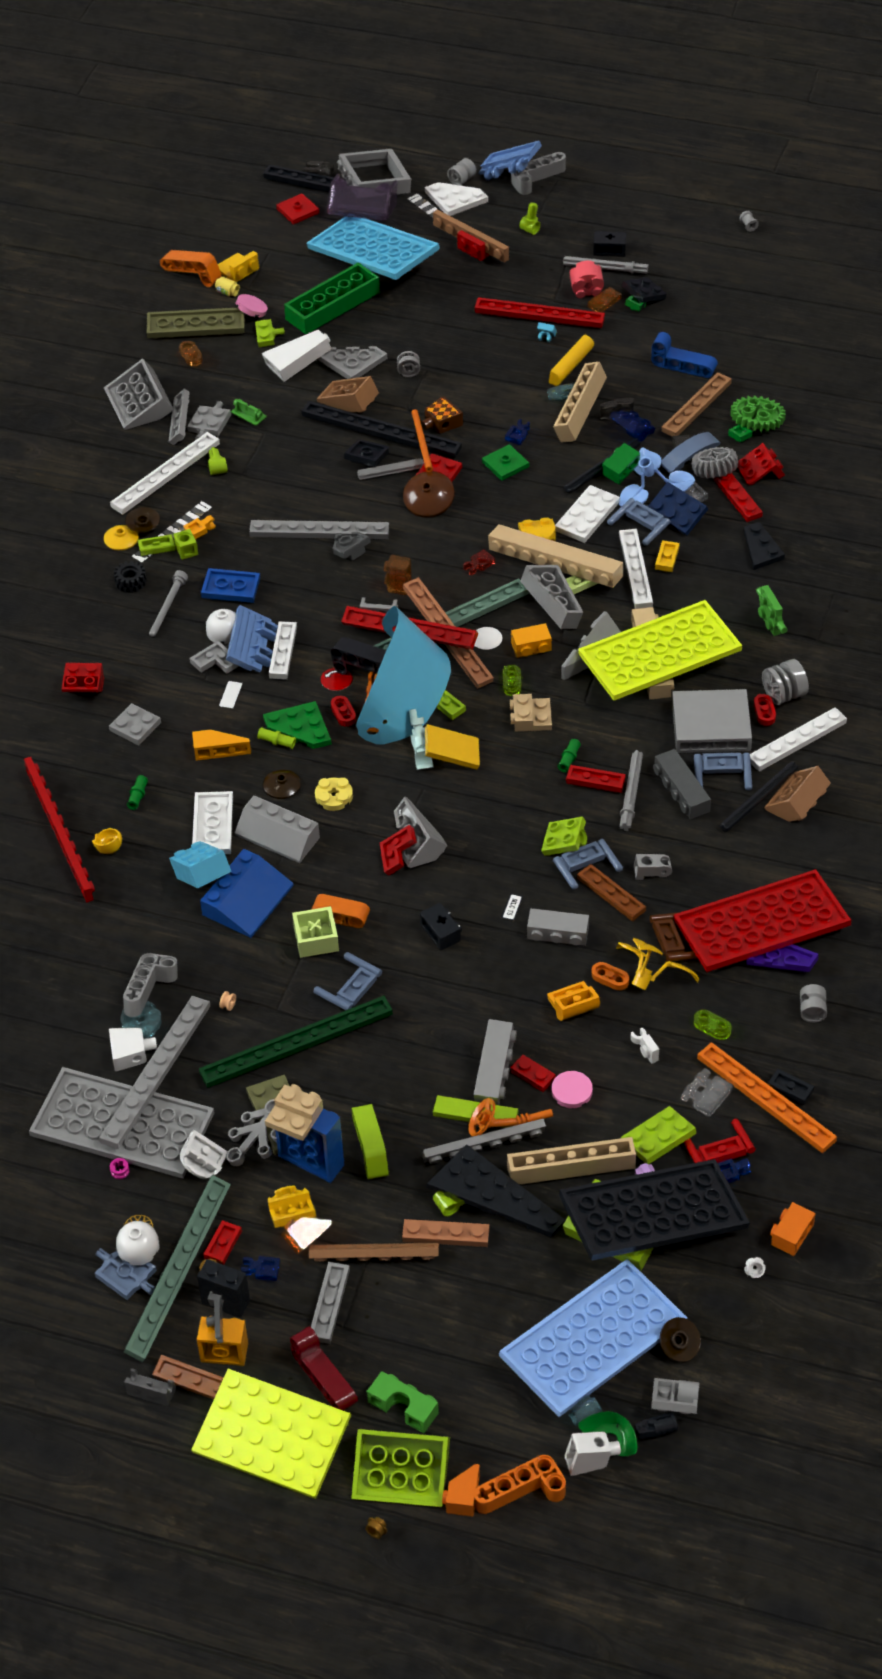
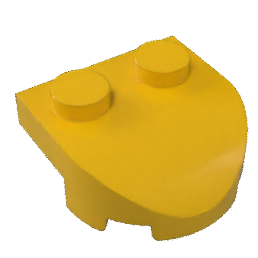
M541 518L537 521L524 520L518 523L519 531L556 541L553 519Z
M296 1186L282 1187L275 1191V1196L268 1198L270 1215L275 1228L286 1227L289 1224L308 1221L316 1217L309 1191L306 1188L302 1191L297 1190Z

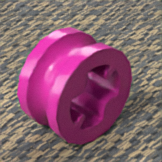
M116 1158L110 1163L112 1177L124 1179L128 1176L129 1165L127 1160Z

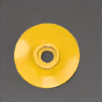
M126 525L114 526L104 535L105 545L110 549L118 551L133 547L139 539L138 532L130 530Z

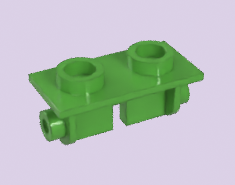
M235 399L233 402L235 408L231 413L255 426L267 417L261 409H257L252 405L248 406V403L242 401V399Z

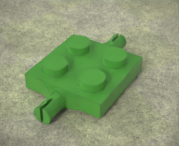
M768 585L757 588L756 593L759 595L760 600L758 613L764 619L766 628L771 631L773 636L779 635L780 632L782 634L786 633L787 627L782 620L783 609Z

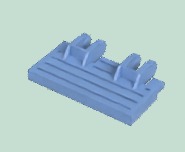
M535 141L491 153L482 163V169L479 173L480 175L484 174L486 180H490L492 177L498 178L503 173L504 168L507 167L511 174L516 173V171L521 172L527 167L528 162L542 145L540 141Z
M239 605L236 610L226 660L249 671L253 669L261 672L262 666L270 667L273 651L267 648L266 645L267 640L275 641L278 625L271 622L272 619Z

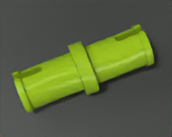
M262 727L258 731V739L291 749L295 746V737Z

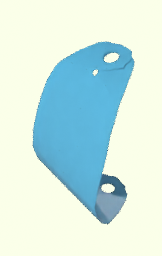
M393 606L382 620L384 630L392 639L356 724L358 735L374 744L383 745L412 735V729L414 728L410 722L409 710L416 709L417 718L424 717L425 724L437 707L451 674V664L447 654L396 606ZM374 727L379 731L375 735H370L367 733V730Z

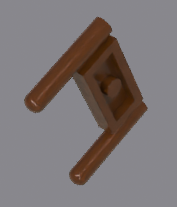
M677 913L650 915V922L653 924L652 927L667 962L698 959L693 951L684 952L685 948L673 922L674 914Z

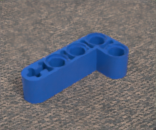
M660 332L652 344L651 360L658 367L709 378L713 375L718 364L717 360L712 356L671 347V337L665 332Z

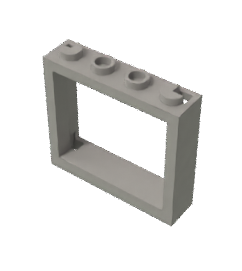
M392 149L339 154V160L337 161L338 170L341 171L347 185L351 187V191L354 192L357 198L410 193L411 178ZM387 165L394 178L361 182L353 168Z

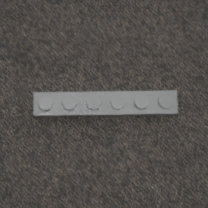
M544 1118L424 1149L422 1153L424 1163L430 1162V1164L442 1161V1158L450 1156L452 1159L466 1144L476 1152H479L483 1147H499L502 1145V1142L510 1141V1143H515L522 1140V1137L530 1135V1138L540 1136L546 1127Z

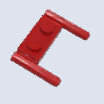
M733 1119L731 1122L738 1134L737 1136L700 1146L699 1149H696L690 1138L683 1142L694 1163L713 1159L717 1163L744 1156L747 1152L750 1154L754 1153L756 1149L738 1119Z

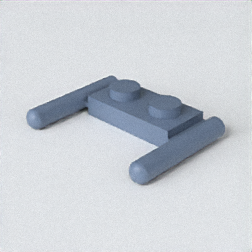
M630 498L607 520L608 525H613L625 513L629 518L652 530L642 541L644 546H647L671 523L668 518H664L663 515L639 501H635L633 498Z
M707 753L694 755L695 777L702 787V772L708 774L742 773L744 771L745 790H752L750 753Z
M604 839L579 847L577 851L561 854V857L556 856L553 859V862L573 890L578 888V883L571 875V872L604 860L605 857L608 858L617 872L623 870V866Z
M346 952L344 959L357 965L359 968L337 992V996L318 986L313 990L316 995L344 1010L355 1006L376 982L377 977H380L382 974L381 969Z

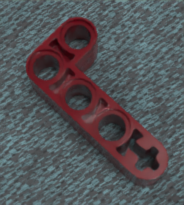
M310 1326L290 1337L291 1351L295 1360L332 1407L344 1411L358 1402V1397L352 1387L321 1350L318 1336Z

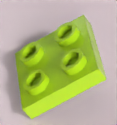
M577 817L549 822L541 850L544 856L577 851L579 846L586 845L585 819Z

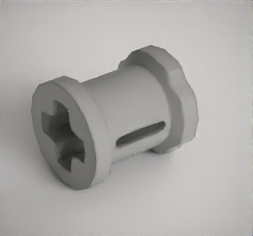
M745 211L739 217L740 222L745 224L747 231L751 232L757 229L759 222L753 218L751 211Z

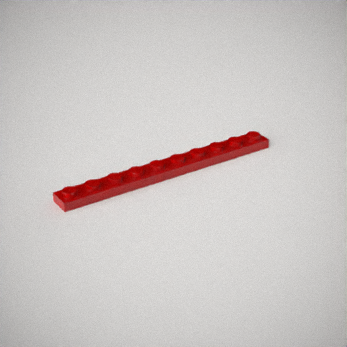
M31 757L25 758L26 772L86 903L93 901L92 892H95L92 881L87 880L89 878L88 872L85 867H81V857L79 854H75V844L73 840L69 841V831L67 827L63 828V818L61 814L57 815V805L55 801L51 802L52 795L49 788H45L46 782L43 775H39V766L33 762Z

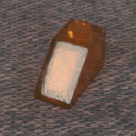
M301 1217L297 1221L292 1219L283 1226L286 1230L281 1236L294 1252L298 1254L328 1229L333 1222L326 1219Z

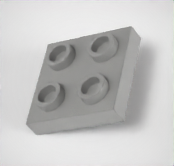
M654 1378L651 1409H657L662 1412L676 1411L682 1414H697L699 1382Z

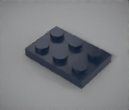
M669 482L665 484L648 506L663 515L664 518H668L671 522L669 525L686 536L708 510L706 505Z

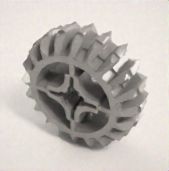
M728 447L704 449L692 458V470L696 476L701 478H720V476L731 474L738 467L736 451Z

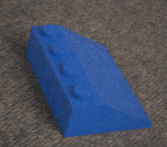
M243 849L230 864L232 872L220 877L200 902L203 916L252 938L294 884L262 857Z
M323 1109L303 1141L275 1130L279 1157L329 1183L333 1181L343 1168L344 1155L340 1117L335 1112Z

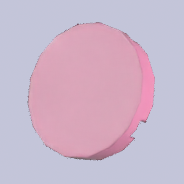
M241 294L236 301V305H239L238 308L249 316L255 317V315H259L258 317H263L268 309L262 300L252 295Z
M566 1071L554 1079L552 1083V1096L563 1107L579 1108L582 1104L590 1101L592 1083L583 1073Z

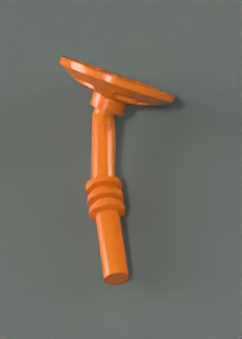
M486 1098L476 1107L471 1116L469 1134L474 1137L483 1134L490 1127L516 1126L543 1118L553 1117L552 1109L529 1115L525 1113V1116L521 1114L520 1117L516 1115V1118L495 1119V1102L491 1098ZM477 1125H479L480 1128L478 1132L476 1131Z

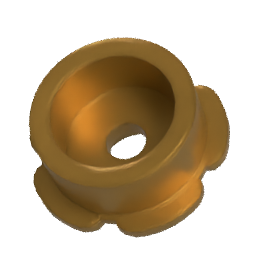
M379 1517L368 1519L369 1523L365 1529L370 1536L380 1539L382 1535L387 1533L386 1523L383 1519Z

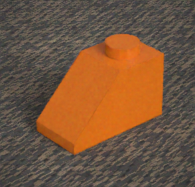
M474 1464L449 1482L448 1490L443 1491L442 1504H446V1513L474 1517L475 1491L480 1479L479 1464Z

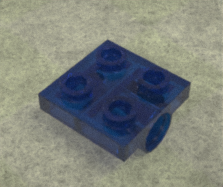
M620 410L619 412H612L610 415L612 420L627 429L629 436L638 438L640 442L648 434H653L656 429L649 420L640 418L639 414L632 410L630 412Z

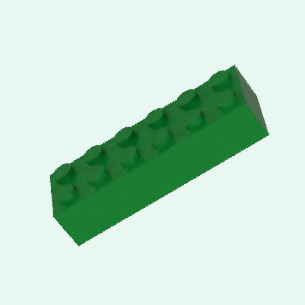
M358 262L285 303V320L306 335L380 293L379 277Z

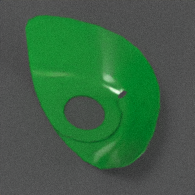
M599 1412L584 1418L578 1424L579 1429L583 1433L605 1432L606 1434H615L621 1447V1454L618 1456H631L637 1452V1438L633 1427L624 1416L616 1412Z

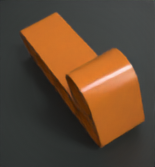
M170 250L160 260L161 267L166 271L198 273L201 282L206 287H211L221 277L216 259L210 253Z
M540 1455L479 1485L475 1491V1509L481 1514H487L538 1488L542 1489L548 1500L559 1502L566 1495L565 1477L552 1457ZM541 1468H548L549 1470H547V1471H542V1470H540V1469H541ZM521 1478H528L529 1480H527V1481H522V1480H520V1479H521ZM552 1486H559L560 1488H559V1489H552L551 1487H552ZM505 1487V1488H508L509 1490H507V1491H502V1490H500V1489Z

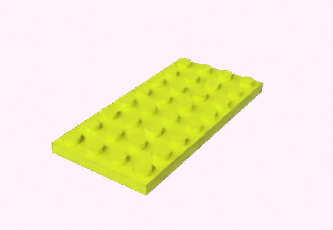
M703 600L579 648L578 654L613 701L742 651V644L708 602Z

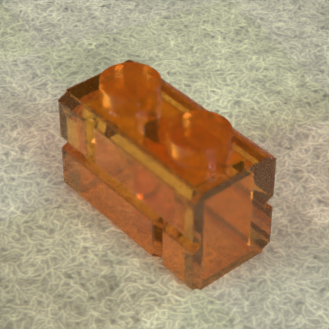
M390 555L389 560L385 561L384 571L387 572L384 583L387 584L388 592H398V594L407 595L403 589V584L412 580L411 559Z

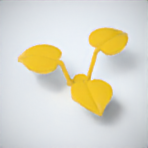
M633 938V941L638 949L622 942L617 944L616 949H628L635 952L639 957L638 968L631 983L639 988L646 990L650 980L654 982L655 978L666 967L685 970L694 977L697 983L699 982V977L695 972L671 961L666 962L652 976V971L647 969L646 966L651 951L663 955L659 949L637 938Z

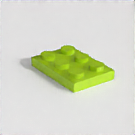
M669 1106L621 1138L632 1137L636 1156L643 1162L650 1164L697 1133L696 1127Z

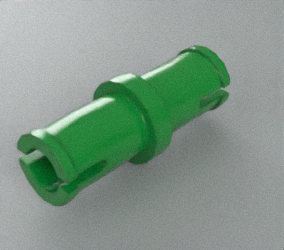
M571 739L567 749L563 751L562 759L558 764L560 771L568 772L570 765L576 760V753L581 746L579 740Z
M143 775L137 776L135 785L130 790V797L126 805L131 810H137L140 800L145 795L148 779Z

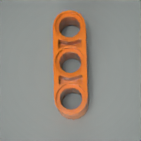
M326 894L317 895L312 909L331 906L336 924L354 928L364 927L370 912V907L365 903Z

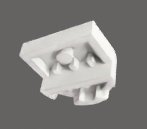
M193 1130L181 1149L180 1160L183 1166L193 1175L201 1179H209L222 1169L221 1165L228 1151L196 1130Z

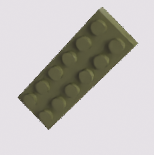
M239 308L147 312V338L245 333L244 312Z

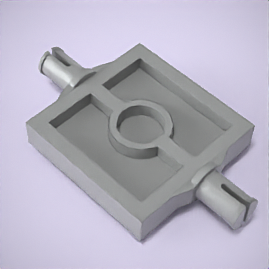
M217 401L214 407L199 406L187 426L188 432L198 434L195 440L206 432L214 436L220 435L231 416L229 409H222V401Z

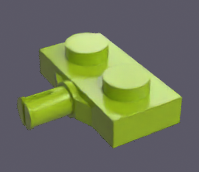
M271 319L255 322L258 347L275 345V335L285 334L284 327L274 329Z

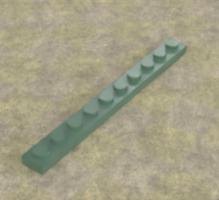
M518 578L445 613L455 627H458L529 594V591ZM392 638L374 646L387 650Z
M214 1175L210 1177L124 1353L141 1362L145 1360L231 1184Z

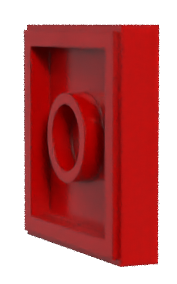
M303 193L276 204L277 210L292 224H296L319 213V208Z

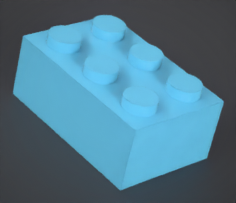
M201 841L193 843L191 848L175 852V856L169 858L177 879L196 888H200L232 872L224 851Z

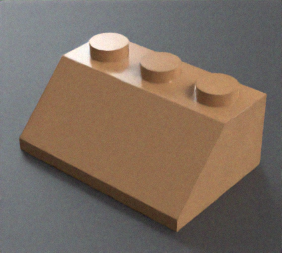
M819 766L796 771L785 781L765 805L764 809L788 822L800 821L807 816L808 810L817 804V799L826 793V788L831 783Z

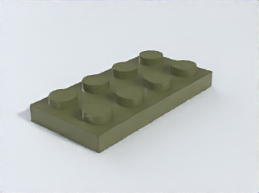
M285 1074L246 1087L247 1094L255 1111L264 1109L265 1104L269 1100L275 1099L284 1084L290 1086ZM267 1127V1139L274 1155L278 1154L277 1142L270 1135L273 1129Z

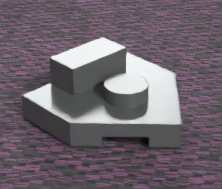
M352 532L351 535L347 536L335 534V542L332 549L335 555L353 561L366 552L364 546L371 543L370 537L360 532Z

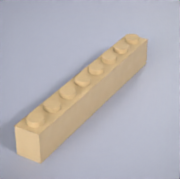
M500 524L488 535L489 550L537 565H558L563 573L612 588L623 577V562Z

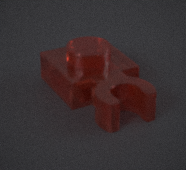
M483 549L473 555L471 561L463 564V570L469 569V575H474L477 569L483 571L495 564V558Z

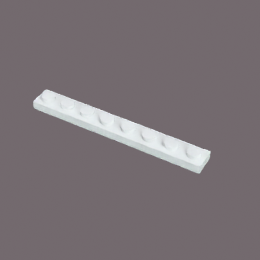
M206 432L110 502L111 507L122 515L206 455L211 447H217L220 444L219 439Z

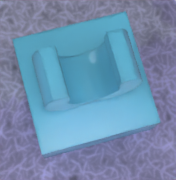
M538 323L539 340L541 341L542 337L546 335L547 342H550L551 337H555L557 333L555 326Z

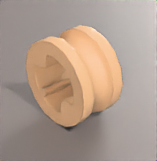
M225 991L220 999V1008L224 1009L226 1007L228 1011H231L236 1002V994L232 993L230 995L228 991Z

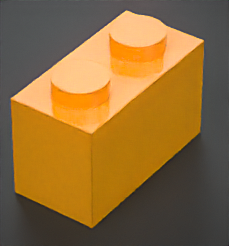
M546 623L511 630V644L517 658L552 651V638Z

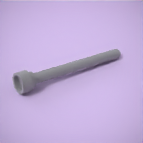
M178 570L175 572L172 578L174 584L149 632L151 637L156 636L179 588L185 585L188 575L184 571Z

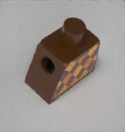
M442 396L425 409V420L421 421L422 428L428 430L432 427L440 434L463 425V412L446 397Z

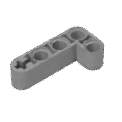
M556 152L529 161L523 171H516V173L511 174V184L520 194H530L532 192V182L566 170V155L562 152Z
M147 953L140 957L123 994L125 1015L137 1017L142 1013L156 981L170 983L177 980L178 969L175 957Z

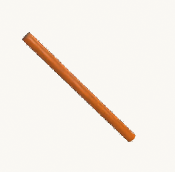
M414 409L411 413L427 472H431L433 468L418 410Z

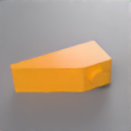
M215 730L192 732L196 761L251 754L249 738Z

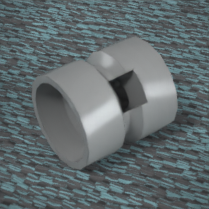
M464 158L448 169L447 175L453 185L461 186L475 176L476 167L470 159Z
M817 984L802 987L800 990L802 1019L813 1023L824 1020L827 1017L825 988Z

